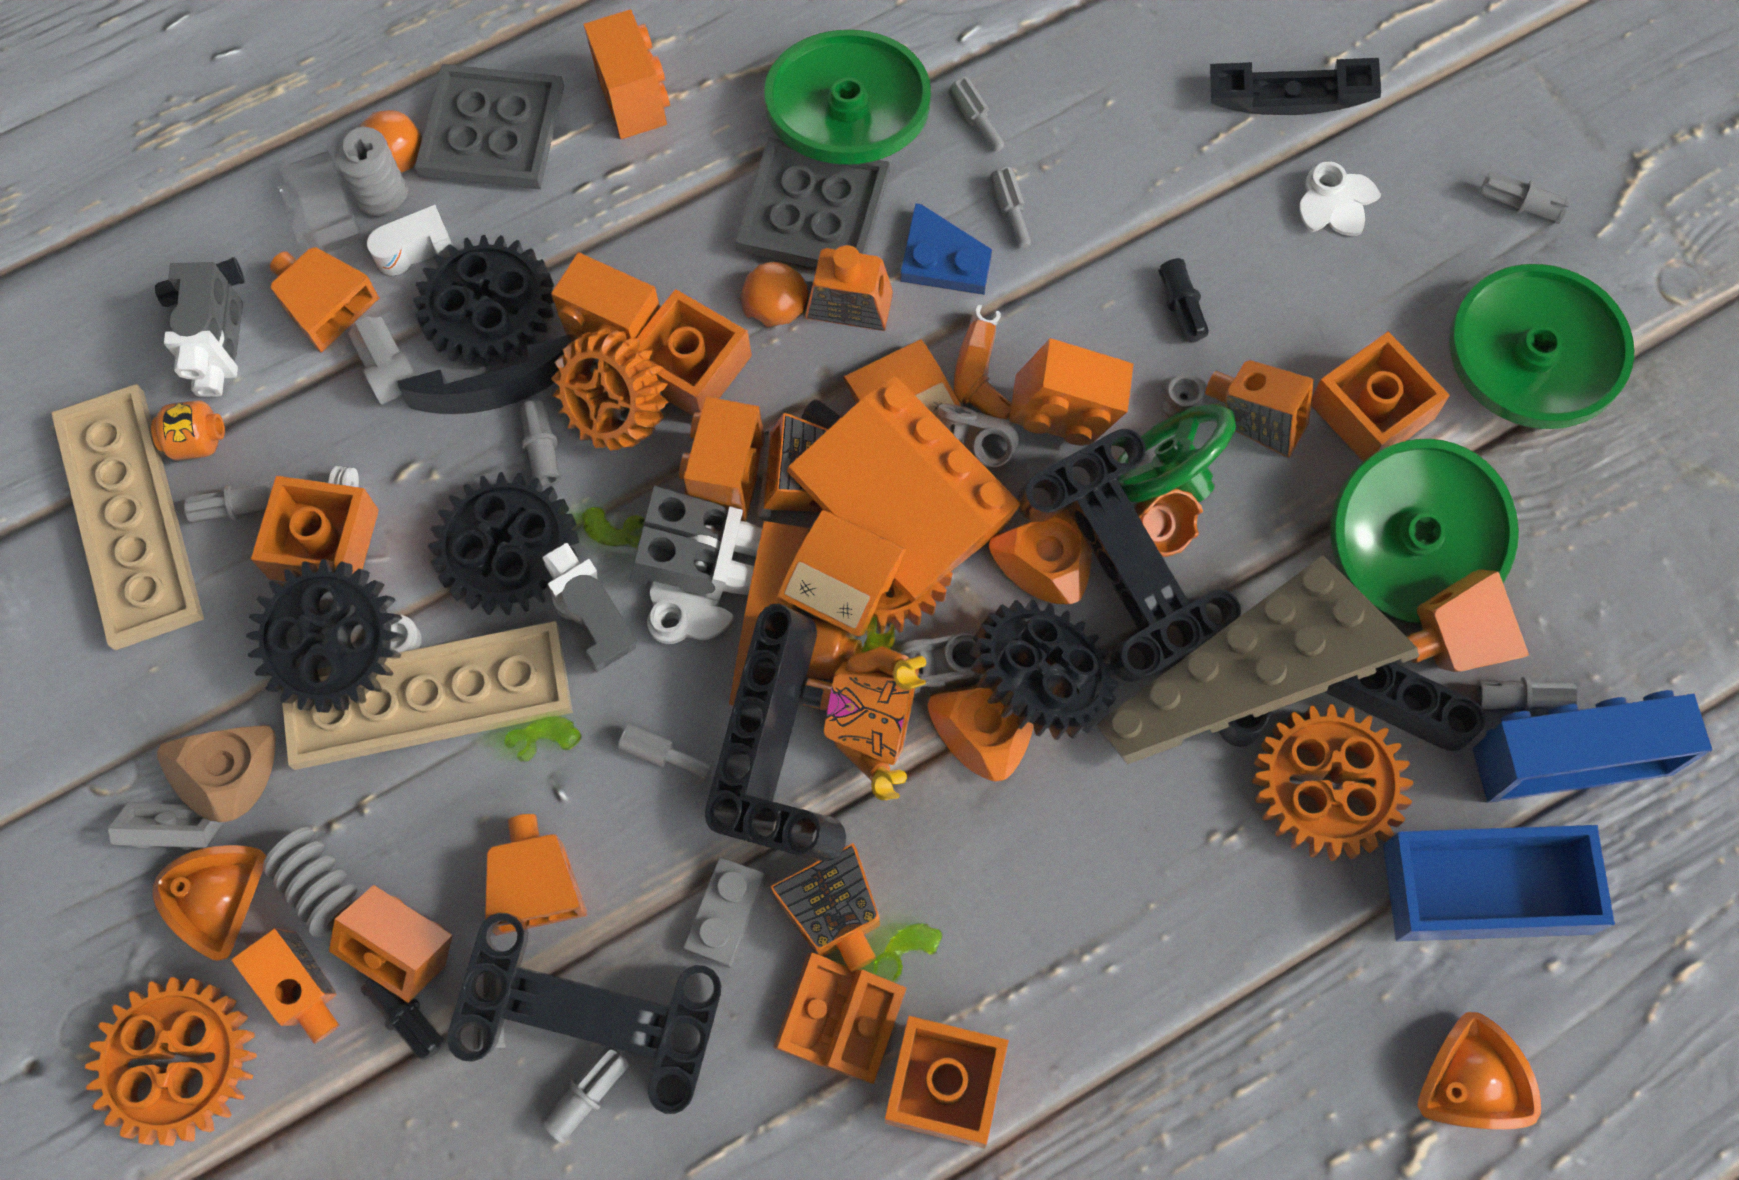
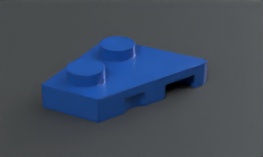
M915 203L901 269V282L985 295L992 249L924 205Z

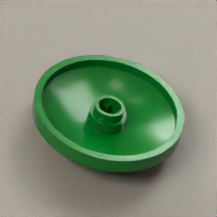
M833 30L812 35L795 43L776 59L765 81V108L768 121L776 135L796 152L826 163L862 164L891 156L906 147L918 136L929 116L931 85L928 73L920 59L898 41L870 31Z
M1546 264L1510 266L1480 280L1468 292L1456 311L1449 336L1452 363L1467 391L1482 406L1497 416L1515 424L1531 428H1567L1596 417L1611 405L1629 380L1634 363L1635 349L1631 328L1622 310L1612 297L1588 278L1568 269Z
M1414 439L1396 443L1377 451L1351 472L1341 487L1334 503L1330 535L1332 551L1339 571L1383 615L1403 622L1421 624L1417 614L1419 605L1476 570L1498 571L1504 583L1515 560L1518 548L1519 526L1512 496L1503 479L1486 460L1473 451L1452 442L1438 439Z

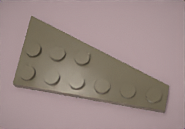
M1322 555L1104 717L1096 725L1102 735L1128 765L1182 745L1183 739L1209 729L1214 733L1228 728V722L1250 714H1253L1255 718L1326 692L1329 685L1357 675L1358 679L1369 676L1376 673L1375 668L1401 659L1402 663L1418 658V649Z

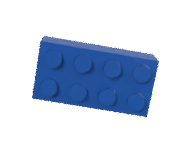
M1664 690L1643 697V701L1627 703L1625 697H1616L1601 701L1595 705L1596 708L1579 710L1577 704H1568L1553 708L1548 711V715L1531 717L1529 711H1521L1501 717V723L1495 728L1486 731V736L1472 748L1487 803L1675 775L1713 750L1695 694L1675 696L1672 690Z
M1598 825L1397 832L1383 844L1396 942L1594 935L1615 925Z

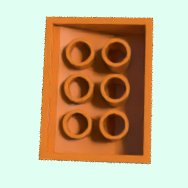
M893 376L864 396L787 468V472L823 510L833 513L906 549L892 582L911 602L915 601L988 543L993 536L1003 531L1020 506V502L896 376Z

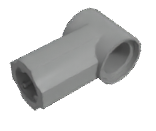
M366 316L355 321L353 328L348 334L359 358L366 368L363 372L380 404L383 405L402 395L398 387V380L416 375L404 352L399 351L381 316Z

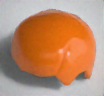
M399 111L373 112L359 127L374 128L382 133L401 173L413 168L416 164L423 138L418 128L408 116Z
M766 262L758 265L746 277L740 301L746 317H754L766 327L790 324L803 313L808 299V289L802 275L789 265L780 262Z
M1174 489L1165 495L1144 502H1137L1134 507L1162 557L1181 553L1190 544L1192 539L1199 535L1197 519L1198 515L1203 513V509L1190 492Z

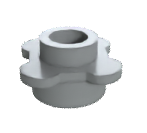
M1183 374L1177 377H1167L1163 381L1162 389L1166 392V401L1162 404V411L1165 415L1171 417L1189 408L1205 405L1202 402V398L1206 390V384L1202 379ZM1184 394L1188 399L1182 400L1180 395Z

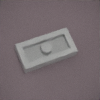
M127 803L108 827L111 845H131L135 848L164 846L193 850L206 848L223 822L205 819L187 805Z
M719 857L683 949L685 952L731 968L766 879L765 873Z

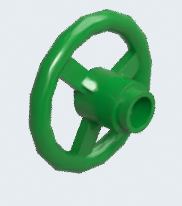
M1217 403L1198 405L1172 415L1145 432L1141 436L1146 446L1145 451L1160 442L1162 443L1155 449V456L1151 463L1133 469L1126 477L1118 481L1129 501L1144 502L1165 495L1174 489L1192 493L1198 502L1207 498L1215 487L1212 482L1213 474L1208 466L1228 446L1236 430L1233 411ZM1216 422L1217 427L1212 436L1201 448L1196 449L1193 445V440L1199 424ZM1124 451L1117 461L1128 463L1129 457L1127 452Z

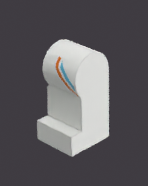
M436 205L378 227L372 231L367 240V248L380 272L390 276L400 275L407 271L411 264L422 262L435 255L442 256L445 259L451 256L448 251V245H452Z

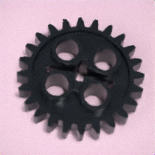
M482 235L479 245L473 246L468 237L464 238V249L460 251L453 245H448V251L451 256L447 259L439 255L433 256L438 267L436 269L423 268L427 281L416 282V287L421 296L413 298V302L418 310L415 316L422 327L421 329L427 341L432 340L437 352L440 353L446 350L452 361H455L462 354L468 366L472 365L477 356H481L485 367H488L493 355H498L503 364L507 363V352L513 350L520 357L523 356L521 347L523 342L530 345L537 343L533 334L534 331L547 333L548 328L544 319L554 318L555 316L551 306L554 303L551 295L554 283L550 273L547 271L543 259L537 260L532 248L523 252L519 240H515L507 247L502 235L492 245L489 244L486 235ZM478 273H483L482 275H480V276H478V277H473L474 275H476V274H478ZM514 289H520V291L516 293L508 294L510 291ZM462 306L459 310L450 312L453 308ZM500 322L493 328H487L492 323Z
M499 472L496 484L490 485L485 476H481V488L476 491L467 483L464 484L466 497L460 499L450 495L448 498L454 509L452 511L438 510L437 513L445 524L431 526L430 529L435 538L439 539L428 544L432 554L438 556L431 561V565L437 573H441L438 576L439 581L444 588L451 587L449 592L456 601L465 597L464 602L471 610L476 608L482 601V607L487 615L492 614L497 604H500L506 616L510 615L513 603L517 602L527 612L529 611L528 599L533 596L544 604L546 599L542 590L546 587L549 588L548 583L553 578L545 567L542 557L566 543L569 546L579 543L576 531L571 530L577 524L572 514H566L569 511V507L565 499L557 500V493L552 486L542 491L543 486L537 477L526 486L522 473H517L513 482L508 483L503 472ZM498 510L505 511L501 518L495 521H487L491 513ZM521 510H524V512H522V513L516 518V516L518 515V513H519ZM533 528H545L540 536L531 539L526 538L527 533ZM570 547L575 556L578 558L575 549ZM483 548L478 557L469 560L465 559L466 554L470 550ZM514 565L523 566L519 574L514 577H504L508 568ZM492 569V571H491V573H490L489 576H487V577H484V576H483V575L487 574V573Z
M321 559L317 569L315 564L305 561L302 562V576L295 570L286 569L284 574L287 584L284 585L271 580L269 585L275 595L272 598L258 596V602L266 609L263 614L256 613L249 616L251 620L260 624L258 631L246 634V638L259 641V647L249 652L248 657L263 660L264 663L254 673L256 676H272L265 689L271 692H278L283 689L280 699L282 703L292 704L298 699L297 705L299 710L310 711L315 704L317 712L329 713L333 703L336 710L346 711L349 709V697L355 703L366 702L364 688L376 692L382 690L380 683L376 679L378 674L386 676L394 674L385 662L387 658L397 659L401 657V654L391 649L390 646L391 642L404 639L403 634L391 631V625L400 621L402 616L387 613L386 609L396 600L394 597L387 595L378 597L385 584L377 580L367 583L370 574L367 570L359 568L353 573L352 564L342 561L335 569L334 562L327 559ZM330 591L333 596V606L328 613L323 615L319 607L320 599L325 593ZM354 605L355 612L351 616L346 617L350 612V607ZM361 624L365 629V640L359 647L355 648L351 643V633L356 626ZM293 625H296L299 629V640L295 646L290 648L286 641V635L288 630ZM324 628H329V630L325 634L327 639L329 640L327 645L321 644L325 639V636L322 633V630ZM305 655L300 662V666L297 667L295 664L296 660L300 656ZM324 658H328L332 668L331 674L325 681H321L317 672L318 665Z
M1032 599L1025 608L1018 600H1014L1009 608L1002 604L995 613L990 612L981 624L979 630L973 636V640L976 643L970 650V655L977 658L971 666V671L984 674L977 683L978 688L991 689L993 692L987 702L989 704L1001 702L1005 706L1001 714L1003 718L1014 713L1018 716L1017 723L1019 729L1025 727L1028 722L1032 723L1035 734L1039 737L1047 728H1049L1055 740H1058L1065 731L1072 739L1076 738L1081 731H1084L1086 734L1089 733L1109 713V707L1117 698L1112 692L1118 686V682L1110 678L1116 670V666L1103 662L1110 653L1109 650L1097 649L1094 644L1099 636L1097 634L1086 636L1083 633L1086 624L1084 621L1078 622L1075 625L1070 623L1069 611L1066 610L1061 616L1055 615L1054 607L1051 603H1048L1043 611L1039 609L1036 601Z

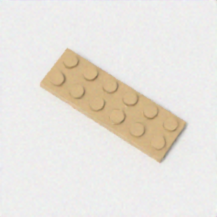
M138 384L51 412L107 644L116 651L204 620L161 454L152 439V420L144 391Z
M556 621L400 652V658H387L385 662L394 674L392 676L378 674L376 677L382 690L376 692L364 688L366 702L355 703L349 697V709L346 711L336 710L333 703L329 713L317 712L315 704L310 711L299 710L297 705L298 699L292 704L282 703L288 765L294 770L573 713L560 628ZM331 667L317 669L321 681H325L329 677Z

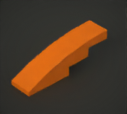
M764 521L743 619L729 705H734L759 614L765 607L771 604H781L794 611L798 609L797 606L777 597L810 528Z

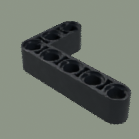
M771 604L763 609L755 624L707 800L705 819L709 828L718 834L820 861H831L842 853L846 844V832L841 822L829 816L773 802L814 650L817 628L815 622L810 617L781 604ZM815 830H817V831H816V837H815V840H814V842H813V834H814Z
M1394 662L1375 668L1376 673L1369 675L1377 684L1378 689L1376 690L1363 686L1356 675L1329 685L1327 691L1324 692L1448 751H1458L1466 747L1482 731L1486 720L1481 706L1471 698ZM1408 695L1417 699L1421 705V711L1410 709L1405 704L1403 696ZM1273 711L1255 718L1253 714L1248 715L1254 723L1252 728H1243L1236 724L1235 721L1228 722L1229 727L1220 730L1219 733L1230 745L1237 747L1248 746L1258 738ZM1448 716L1461 720L1465 725L1466 732L1462 733L1453 729L1449 724Z

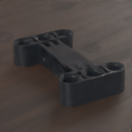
M1119 429L1035 474L1021 489L1017 500L1020 502L1018 507L1020 513L1032 522H1043L1066 509L1069 510L1139 630V633L1119 643L1113 649L1110 656V664L1116 666L1114 671L1116 676L1124 681L1135 682L1154 674L1200 647L1241 616V606L1238 599L1232 593L1220 589L1211 591L1189 603L1118 483L1119 480L1126 477L1143 461L1146 450L1144 441L1138 433L1131 429ZM1111 446L1123 448L1129 457L1128 463L1116 461L1112 456ZM1072 467L1085 469L1090 476V484L1082 485L1076 482L1072 476ZM1042 488L1046 490L1052 499L1051 506L1044 507L1037 504L1033 499L1032 489ZM1208 603H1212L1220 609L1222 614L1220 624L1211 622L1207 617L1206 606ZM1169 625L1178 627L1182 632L1183 644L1181 647L1173 645L1168 640L1167 628ZM1130 647H1135L1143 653L1145 665L1142 670L1132 667L1129 663L1127 652Z
M497 913L483 921L477 934L448 1030L447 1043L449 1050L456 1058L462 1061L473 1062L490 1054L499 1041L504 1021L507 1019L655 1058L648 1085L650 1103L656 1110L664 1114H676L683 1111L690 1104L694 1096L721 996L722 985L719 976L713 969L705 965H694L685 969L677 980L671 1005L667 1006L523 968L521 963L528 943L529 933L522 919L513 914ZM503 921L511 923L517 932V940L514 946L506 951L496 949L490 939L494 926ZM486 971L497 974L502 982V990L493 1001L482 999L476 991V981ZM703 973L712 980L713 992L706 1001L693 1002L685 995L684 984L692 974ZM468 1022H476L482 1025L486 1031V1043L479 1051H471L462 1044L461 1031ZM683 1023L695 1026L700 1034L698 1045L689 1052L676 1050L670 1041L672 1030L677 1025ZM669 1074L677 1075L685 1082L686 1091L680 1100L666 1102L658 1096L656 1085L663 1076Z

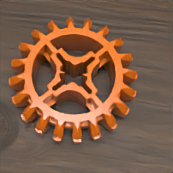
M600 329L593 333L588 332L578 336V339L574 342L569 343L563 349L564 355L554 362L559 371L551 379L559 385V389L552 396L561 399L563 405L558 413L567 414L570 418L567 429L579 428L580 441L592 439L594 448H604L607 446L610 451L619 450L623 447L631 448L639 444L641 440L651 436L656 430L655 426L664 418L660 410L669 401L660 395V392L668 384L659 381L657 378V374L663 366H652L649 361L652 351L644 350L641 352L639 350L640 338H630L627 340L625 331L610 333L609 329ZM595 358L599 359L598 368H595L593 373L590 372ZM625 407L630 409L626 421L620 420L621 412L625 410Z

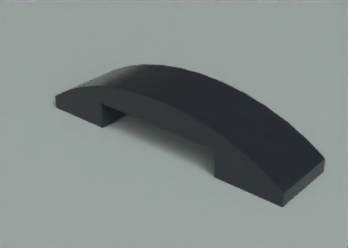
M1379 58L1336 59L1334 70L1252 72V62L1210 64L1211 103L1245 113L1261 115L1324 113L1370 102L1380 98L1382 93Z
M565 335L528 345L527 350L530 357L528 362L447 383L441 369L398 380V387L409 407L423 412L468 414L501 408L529 398L554 384L555 382L551 378L559 371L554 362L564 355L563 349L572 341L570 335Z

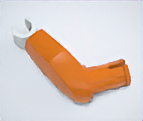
M978 305L970 320V325L958 354L954 372L953 391L961 404L971 403L985 415L1007 420L1010 416L1011 402L988 382L989 363L996 335V325L1001 317V313L996 310L992 320H986L980 314L982 305Z

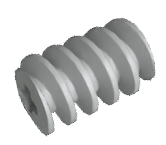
M364 126L352 128L344 136L342 145L336 153V164L360 210L371 216L387 215L396 210L405 201L409 189L382 133L374 128Z
M303 827L288 834L273 847L264 860L263 871L268 878L274 879L273 884L276 889L285 894L284 899L290 907L296 908L295 914L300 921L307 923L306 928L311 936H329L332 934L335 918L352 904L350 901L355 897L358 890L354 884H348L339 888L347 877L344 870L330 872L336 863L335 858L332 855L319 858L325 850L322 841L309 843L314 836V831L310 827Z

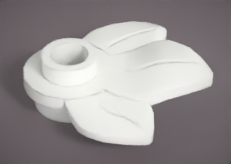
M1323 162L1312 168L1307 175L1305 181L1307 193L1300 201L1299 212L1303 223L1312 232L1318 231L1329 224L1334 231L1342 235L1358 236L1362 233L1365 225L1363 205L1380 199L1381 193L1376 185L1366 176L1346 174L1345 169L1335 162ZM1321 183H1327V184H1329L1331 187L1325 186V185H1323V184H1321Z
M653 582L651 585L650 596L654 606L649 612L647 626L652 637L661 643L675 644L686 637L697 640L711 639L724 632L734 619L733 614L724 608L718 607V600L707 598L706 594H694L684 591L679 587ZM669 619L679 620V623L672 628L663 627L664 623Z

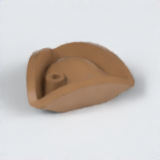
M269 725L238 727L191 735L162 743L157 751V758L171 787L191 810L210 821L228 822L248 812L262 795L274 763L276 735Z

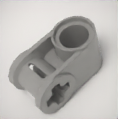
M941 404L938 407L937 413L941 416L940 421L951 433L955 425L953 435L983 465L999 467L1010 460L1019 443L1018 431L1011 422L977 413L969 408L958 405ZM989 434L1001 435L1006 440L1007 449L1002 452L990 449L986 443V436Z
M960 633L936 639L913 640L896 648V652L906 655L909 659L916 656H923L926 659V666L922 667L923 674L918 673V678L926 680V684L915 688L914 697H925L940 691L972 686L980 681L984 674L971 671V667H961L954 662V659L959 654L970 653V650L976 643L973 640L974 634Z

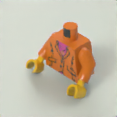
M884 646L851 656L848 661L843 662L837 669L833 683L809 678L802 699L804 706L827 711L823 731L824 736L833 740L834 745L872 781V792L881 801L898 799L900 795L893 790L892 784L906 782V773L900 769L890 770L888 764L895 765L903 751L915 688L926 684V680L918 678L919 668L926 666V659L923 656L909 659L906 655Z

